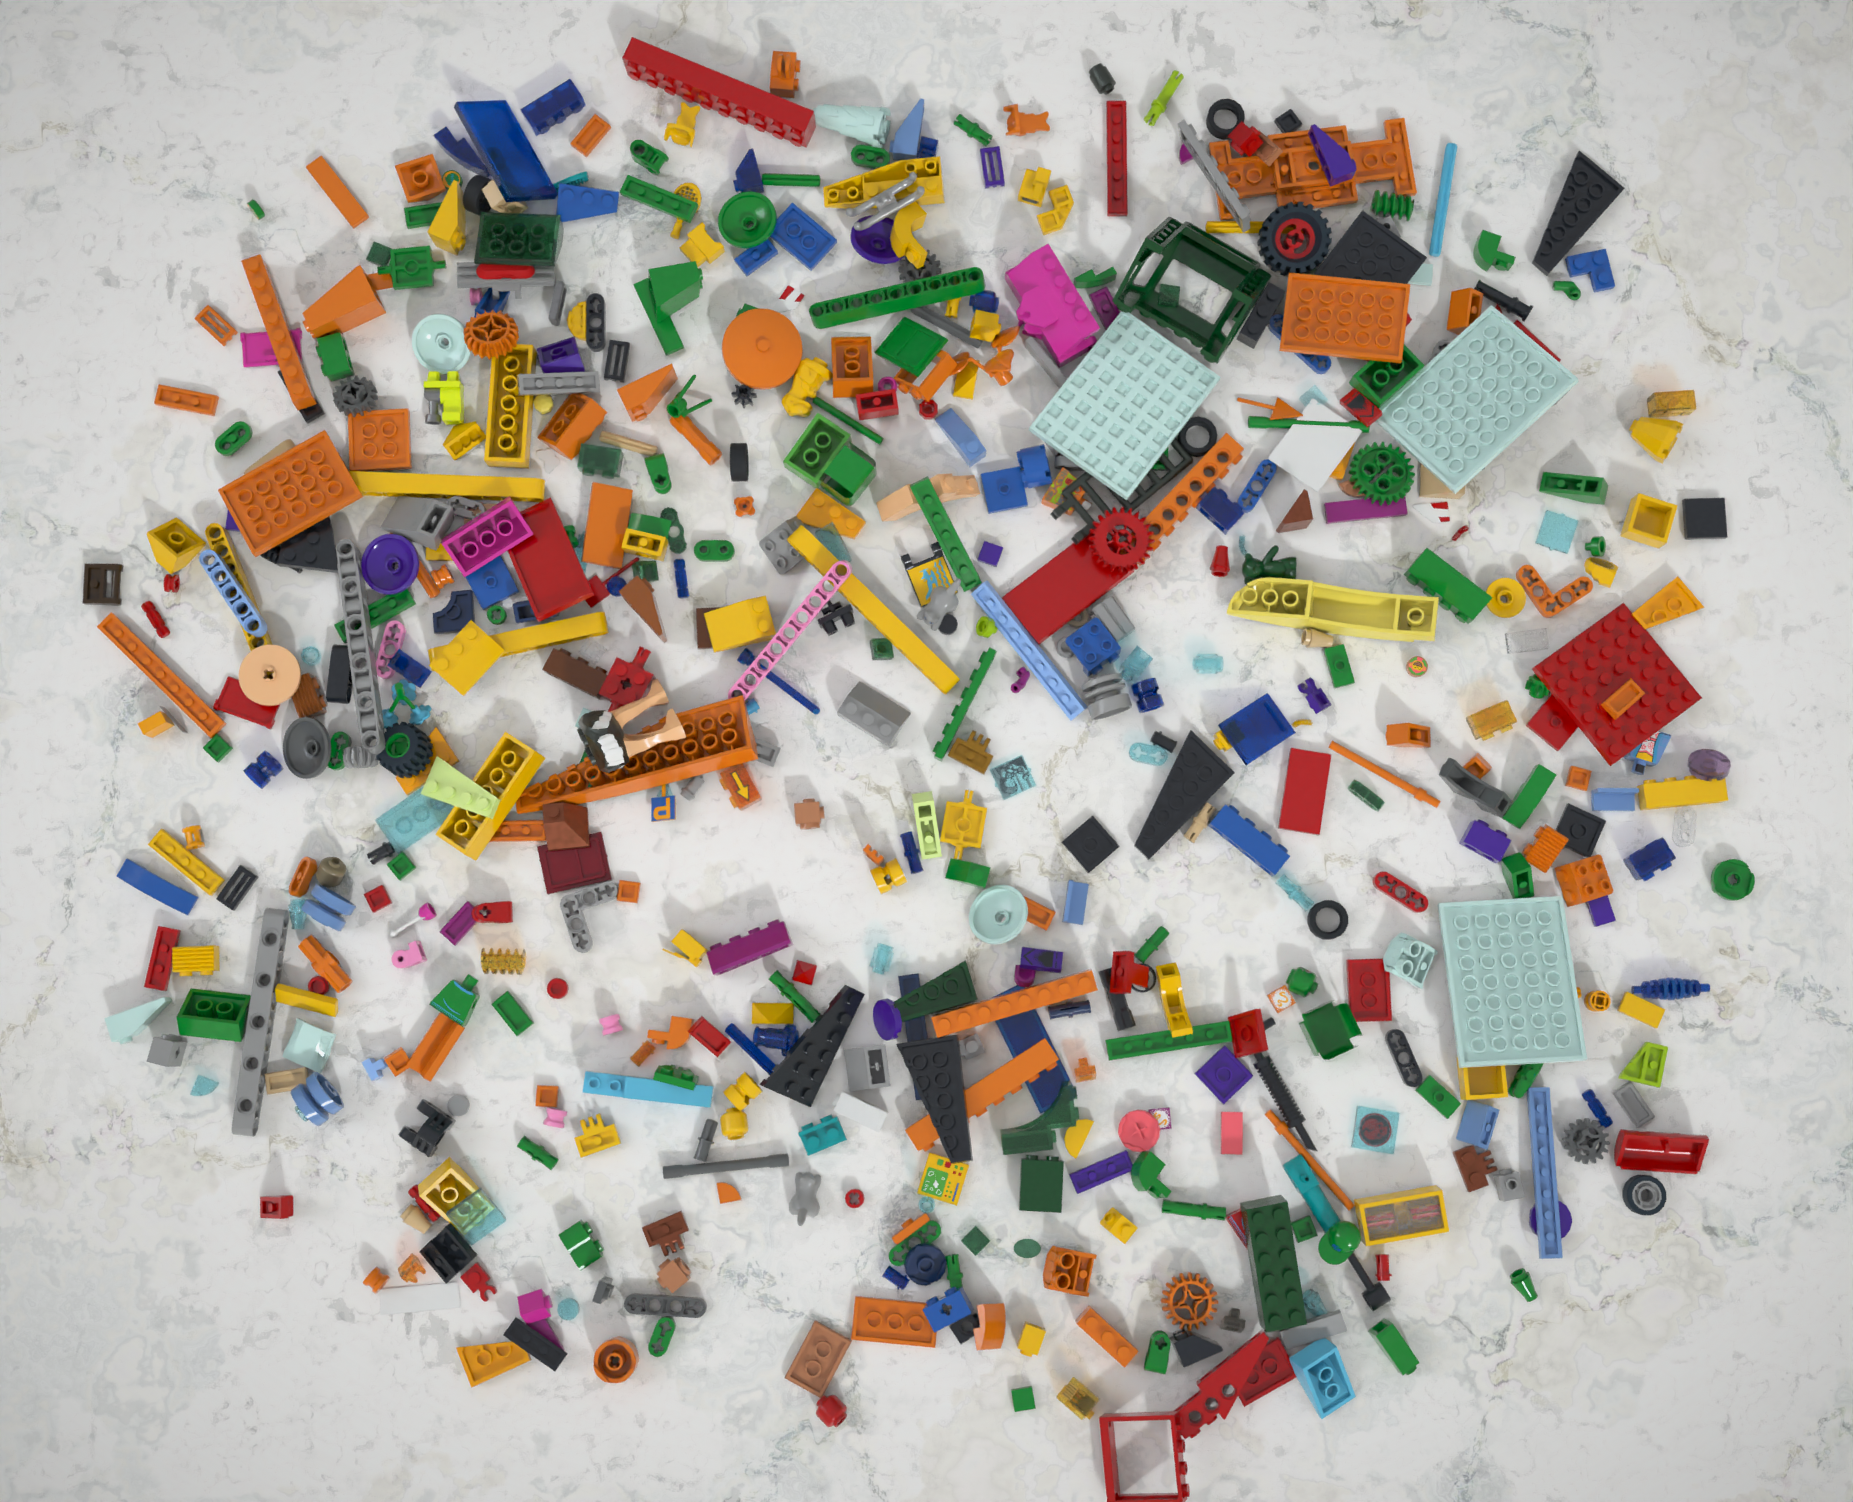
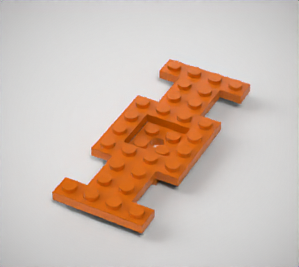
M1404 118L1384 121L1386 139L1352 144L1351 141H1348L1346 125L1320 128L1349 153L1350 158L1354 159L1357 168L1352 179L1331 187L1308 135L1309 130L1268 135L1267 137L1283 151L1270 166L1266 165L1257 156L1232 159L1229 140L1210 142L1208 145L1210 156L1212 155L1217 161L1219 172L1223 171L1229 180L1227 183L1230 188L1234 187L1240 196L1238 199L1276 194L1278 207L1281 205L1285 206L1290 202H1293V204L1304 202L1303 205L1305 206L1311 204L1314 206L1313 209L1357 203L1356 184L1392 179L1396 198L1399 194L1406 197L1408 195L1415 196L1417 193ZM1315 162L1318 164L1319 169L1311 170L1308 164ZM1216 193L1220 221L1234 219Z

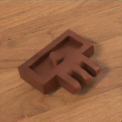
M1470 1145L1452 1152L1468 1192L1489 1185L1485 1175L1498 1170L1497 1166L1490 1168L1487 1166L1495 1162L1493 1158L1487 1160L1484 1158L1491 1155L1490 1150L1477 1154L1474 1145Z
M681 1210L642 1227L649 1247L660 1244L666 1257L669 1255L668 1246H670L672 1253L677 1252L675 1243H678L680 1250L685 1249L680 1234L689 1231V1228Z

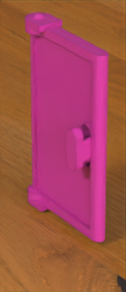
M296 328L290 331L302 361V329ZM267 332L240 333L243 349V367L279 365Z

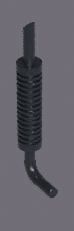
M1272 1017L1263 1022L1264 1029L1267 1030L1276 1024ZM1262 1052L1253 1054L1257 1060L1253 1065L1256 1070L1258 1069L1259 1076L1263 1077L1261 1078L1262 1081L1264 1080L1263 1083L1267 1084L1266 1088H1269V1094L1273 1095L1272 1099H1275V1103L1277 1102L1276 1106H1279L1278 1109L1282 1110L1280 1113L1283 1114V1118L1286 1117L1284 1120L1288 1121L1289 1129L1295 1127L1306 1148L1317 1151L1302 1124L1306 1119L1303 1114H1300L1301 1110H1299V1107H1296L1297 1103H1294V1099L1292 1100L1293 1096H1290L1291 1093L1287 1092L1289 1089L1286 1088V1084L1283 1085L1285 1082L1281 1081L1282 1077L1279 1078L1281 1075L1280 1073L1277 1074L1276 1066L1273 1067L1272 1059L1269 1055L1264 1057Z

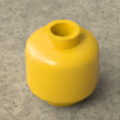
M729 1108L720 1117L722 1135L728 1137V1140L744 1138V1134L749 1129L745 1112L739 1111L737 1108Z

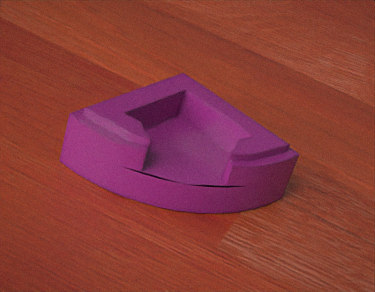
M1182 144L1179 152L1181 165L1193 160L1184 144Z

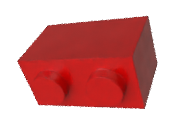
M896 389L856 394L859 421L899 415Z

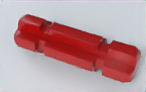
M146 601L141 607L146 612V616L152 626L157 629L158 636L161 638L168 636L170 631L165 626V622L159 612L156 611L153 602Z
M416 1184L410 1188L408 1194L416 1199L415 1202L420 1208L429 1214L428 1217L433 1222L438 1220L441 1215L419 1196L418 1185Z

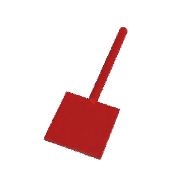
M639 557L633 559L604 582H601L597 575L588 580L594 596L585 600L588 605L593 608L608 597L611 593L605 585L639 561Z

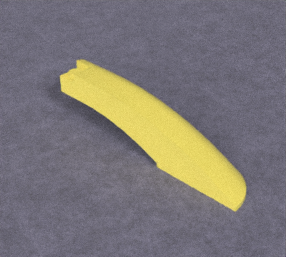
M1266 577L1253 580L1237 591L1229 603L1227 614L1302 630L1313 628L1322 633L1407 642H1414V640L1435 641L1439 597L1380 593L1313 582V580Z

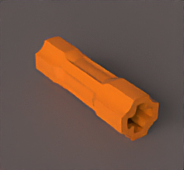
M688 416L671 417L669 420L671 425L691 443L710 466L721 458L722 452L713 442L707 439Z

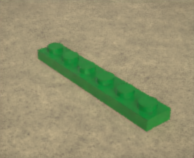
M927 476L911 484L910 488L957 579H961L960 585L963 591L966 592L982 584L929 477Z
M989 647L987 652L983 651L978 661L981 665L978 670H973L969 679L972 681L970 687L964 688L960 696L963 700L960 706H955L951 714L954 717L951 724L947 723L943 729L942 734L945 736L942 742L937 741L933 752L936 753L935 759L942 762L996 656V650Z
M1229 1021L1192 1026L1193 1034L1173 1038L1170 1030L1108 1039L1105 1040L1108 1060L1232 1042Z

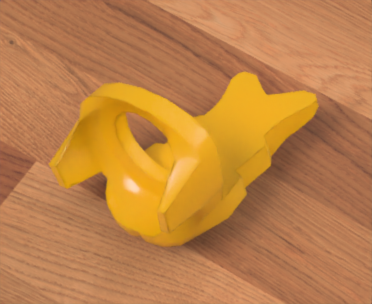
M681 102V114L678 116L676 124L667 123L664 140L667 141L671 135L674 143L682 146L690 144L692 148L696 134L694 129L696 125L695 119L700 111V106L690 108L685 102Z

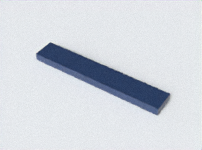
M919 973L898 976L901 997L920 987ZM925 1016L905 1021L907 1042L928 1039ZM914 1084L916 1100H922Z

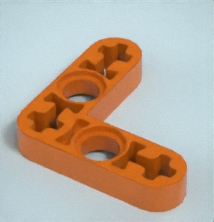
M1524 565L1516 572L1517 581L1540 614L1546 618L1555 616L1590 593L1593 588V583L1588 577H1580L1555 594H1552L1533 566ZM1529 571V579L1527 577L1523 578L1522 574ZM1534 579L1536 580V582L1533 583L1532 585H1530V586L1527 585V584H1529L1530 582H1532ZM1580 583H1585L1587 585L1585 587V590L1581 589L1580 591L1575 593L1574 589L1579 587ZM1534 586L1542 588V596L1537 597L1533 594ZM1562 592L1570 594V602L1562 601ZM1554 602L1558 603L1557 606L1552 608V612L1545 610L1547 605H1551Z

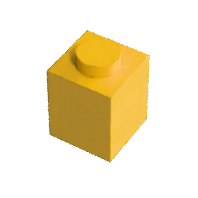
M976 309L971 321L970 338L993 343L995 335H999L1001 330V323H998L999 315Z
M1025 1321L1017 1343V1348L1021 1349V1354L1032 1357V1354L1038 1356L1046 1333L1045 1328Z

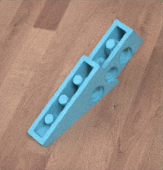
M585 1071L583 1093L710 1108L714 1086L697 1084L693 1091L650 1078Z

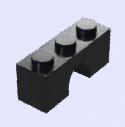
M1268 282L1236 340L1254 349L1271 317L1280 305L1286 291Z

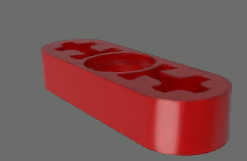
M1379 872L1373 877V885L1377 890L1412 912L1420 913L1427 909L1428 899L1426 896L1388 872ZM1385 876V881L1391 885L1394 881L1396 884L1392 886L1389 892L1387 890L1390 887L1385 884L1380 886V881L1378 880V878H1382ZM1398 886L1406 890L1404 898H1398L1395 895V889ZM1413 893L1411 898L1414 900L1421 899V904L1423 906L1415 908V903L1413 901L1409 900L1408 903H1406L1405 901L1410 897V894Z

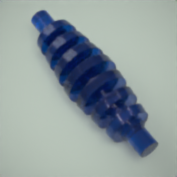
M1673 977L1662 978L1658 981L1656 979L1651 980L1650 983L1649 981H1643L1641 986L1631 987L1632 994H1641L1643 998H1650L1651 996L1652 999L1659 998L1661 1000L1697 997L1701 992L1710 991L1709 984H1700L1698 980L1694 979L1690 981V979L1682 980L1681 978L1674 979Z

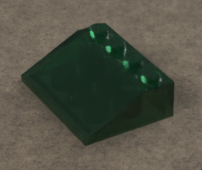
M481 212L474 263L555 267L562 247L564 233L561 215Z

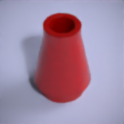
M1216 546L1210 566L1213 576L1225 577L1230 571L1227 546Z

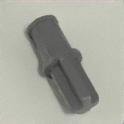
M712 1119L706 1120L701 1137H698L700 1141L693 1157L694 1159L703 1162L707 1161L711 1144H714L713 1138L718 1125L717 1121Z

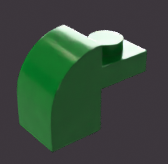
M1486 230L1481 231L1474 247L1473 256L1476 264L1486 272L1491 265L1497 270L1509 271L1516 257L1497 251L1502 236Z
M1151 1151L1141 1152L1134 1162L1131 1170L1132 1183L1138 1191H1147L1156 1199L1167 1198L1172 1191L1157 1179V1176L1166 1164Z

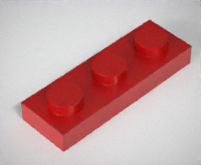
M158 926L144 987L167 991L173 965L172 948L177 947L181 930Z

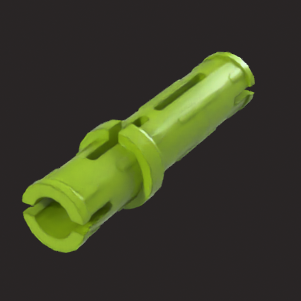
M1174 70L1157 99H1154L1151 103L1152 107L1144 117L1145 123L1151 119L1148 125L1154 126L1160 114L1165 112L1167 103L1184 78L1181 73L1175 79L1179 71Z

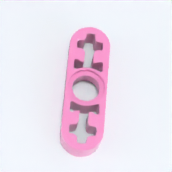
M399 621L389 622L384 631L376 661L377 675L383 679L391 678L395 674L406 634L405 626ZM396 625L400 629V632H396L394 639L398 640L397 643L393 640H388L389 637L393 639L394 633L391 629L396 628ZM390 644L394 645L396 648L395 653L387 655L385 648ZM383 657L393 660L392 662L388 661L387 667L390 670L389 672L386 671L385 674L380 670L381 667H385L387 662L383 660Z

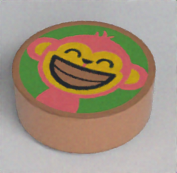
M1420 656L1412 657L1406 664V670L1412 677H1421L1428 669L1426 660Z

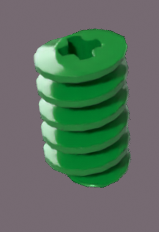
M1376 190L1373 194L1370 213L1374 210L1375 216H1378L1379 212L1382 211L1385 218L1389 212L1392 219L1395 214H1398L1399 220L1406 215V221L1409 222L1414 208V199L1412 201L1411 196L1408 195L1404 200L1402 194H1399L1396 199V195L1393 192L1388 198L1387 191H1384L1380 196V191Z

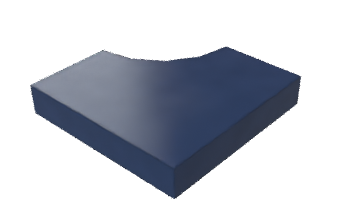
M472 590L451 592L450 601L447 606L441 611L433 613L434 634L460 632L470 620L475 623Z

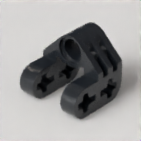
M422 1099L417 1106V1110L429 1118L418 1132L404 1125L398 1135L414 1148L426 1154L427 1157H432L446 1131L452 1128L456 1120L429 1101Z

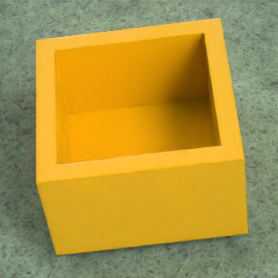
M1638 493L1630 501L1620 536L1659 549L1667 543L1678 505Z
M1458 1057L1456 1058L1460 1100L1508 1097L1505 1065L1459 1068Z

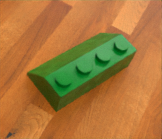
M1428 548L1415 559L1404 573L1407 581L1414 586L1418 585L1423 589V593L1427 597H1439V605L1447 611H1452L1456 619L1462 623L1466 622L1469 624L1493 598Z

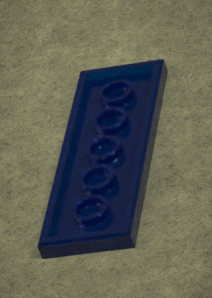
M1016 985L996 996L1024 989L1025 987ZM1036 1009L995 1021L1013 1058L1044 1038L1047 1039L1058 1056ZM1060 1058L1056 1061L1058 1065L1047 1072L1044 1069L1039 1072L1040 1077L1033 1082L1025 1081L1040 1114L1078 1096Z

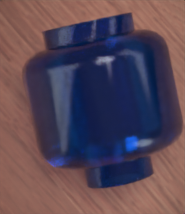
M984 289V291L970 296L969 306H972L973 313H975L976 309L997 313L999 297H997L994 291Z

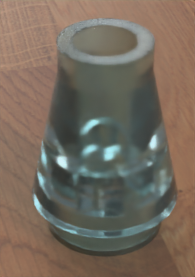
M306 899L290 900L288 908L292 929H305L307 914L301 910V907Z
M1309 1289L1302 1294L1304 1307L1312 1315L1317 1317L1328 1313L1318 1292Z

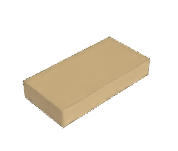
M303 1067L266 1073L267 1095L291 1091L300 1083L306 1085V1078L309 1077L308 1068Z

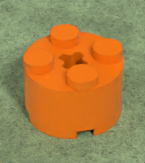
M620 1336L606 1340L598 1347L594 1355L593 1366L596 1375L602 1381L608 1383H621L627 1380L636 1370L639 1362L637 1348L630 1340ZM618 1356L620 1358L619 1363L614 1364L612 1360Z

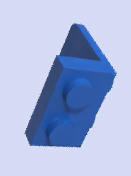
M1098 618L1090 620L1068 636L1065 641L1083 665V672L1087 677L1091 674L1093 676L1097 675L1104 669L1102 666L1108 662L1112 664L1120 657L1121 647Z

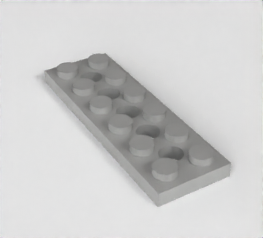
M1185 120L1179 122L1178 130L1181 141L1243 233L1250 229L1251 221L1249 216L1250 210L1247 205L1240 203L1238 192L1234 187L1230 188L1227 183L1229 180L1223 171L1219 172L1217 168L1218 163L1212 155L1209 157L1207 154V147L1203 140L1198 141L1195 136L1197 134L1192 124L1188 125Z

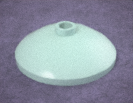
M432 314L422 319L415 327L412 335V347L418 361L428 370L437 371L440 374H447L449 371L461 369L471 355V351H469L464 341L463 332L465 326L456 318L446 314ZM443 339H448L449 344H445Z
M1008 885L989 887L976 897L970 908V928L974 935L985 943H1006L1016 937L1023 929L1028 916L1027 902L1024 896L1014 887Z

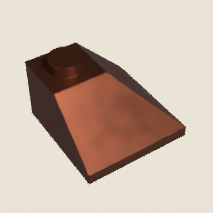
M564 802L543 804V824L548 851L590 847L587 807Z

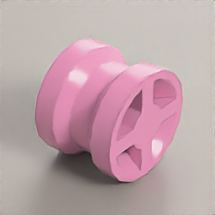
M619 1014L599 1019L600 1024L603 1025V1036L623 1030V1027L619 1024Z
M547 1107V1118L543 1124L564 1128L563 1120L567 1116L568 1111Z

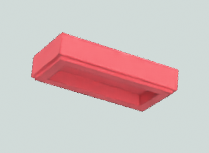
M1221 1112V1154L1242 1155L1243 1112Z

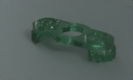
M669 507L664 508L662 513H660V518L671 520L670 528L675 526L680 529L677 537H671L668 534L669 549L675 554H682L687 548L684 528L679 522L677 511Z

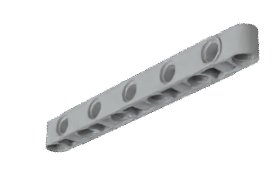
M343 539L336 546L337 568L357 722L362 746L372 754H379L385 748L384 721L365 579L361 570L359 549L351 540ZM348 548H351V551L345 554V551ZM357 585L356 589L350 592V588ZM362 623L361 627L355 630V626ZM367 662L366 666L360 669L361 663ZM369 700H372L371 705L369 707H365V703ZM377 739V743L370 747V742Z
M266 908L263 915L232 1121V1134L254 1137L258 1130L277 1005L275 988L277 984H280L289 922L288 910ZM274 933L277 936V940L274 944H271L269 938ZM268 974L271 981L266 986L263 983V979ZM260 1016L264 1018V1025L262 1027H259L257 1024V1019ZM253 1058L258 1060V1066L255 1069L251 1066ZM246 1100H250L252 1103L249 1111L245 1108Z

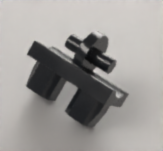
M829 600L827 603L828 607L821 610L823 615L826 616L817 620L820 628H823L828 636L838 632L834 622L840 619L845 628L855 624L851 604L836 610L842 607L840 601L832 605Z

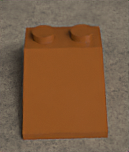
M635 576L619 593L665 643L667 642V637L657 601L653 595L655 590L645 578L641 580L638 576Z

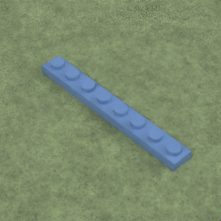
M1550 1087L1528 1088L1527 1102L1539 1259L1563 1258Z

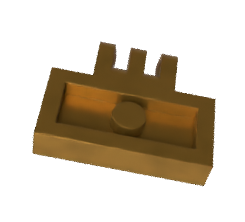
M972 730L967 742L957 737L948 756L984 775L993 759V755L985 752L991 739L987 737L984 744L980 742L984 735L980 734L977 740H974L973 738L976 735L974 730Z

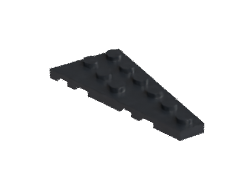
M330 516L281 543L278 559L279 566L338 573V560Z

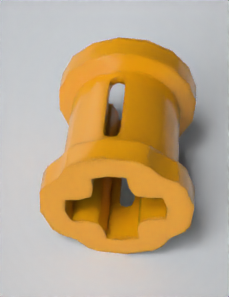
M200 825L182 829V833H185L187 841L186 850L205 846L200 835Z

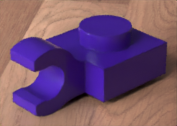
M1311 677L1305 680L1308 687L1304 683L1297 685L1301 693L1307 694L1305 698L1310 708L1316 714L1332 705L1321 688L1317 689Z

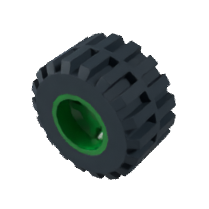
M401 722L400 725L394 723L392 728L389 726L386 728L384 733L385 748L376 755L380 765L400 778H404V776L412 778V775H419V771H424L426 764H430L431 760L429 758L433 757L431 739L411 723Z

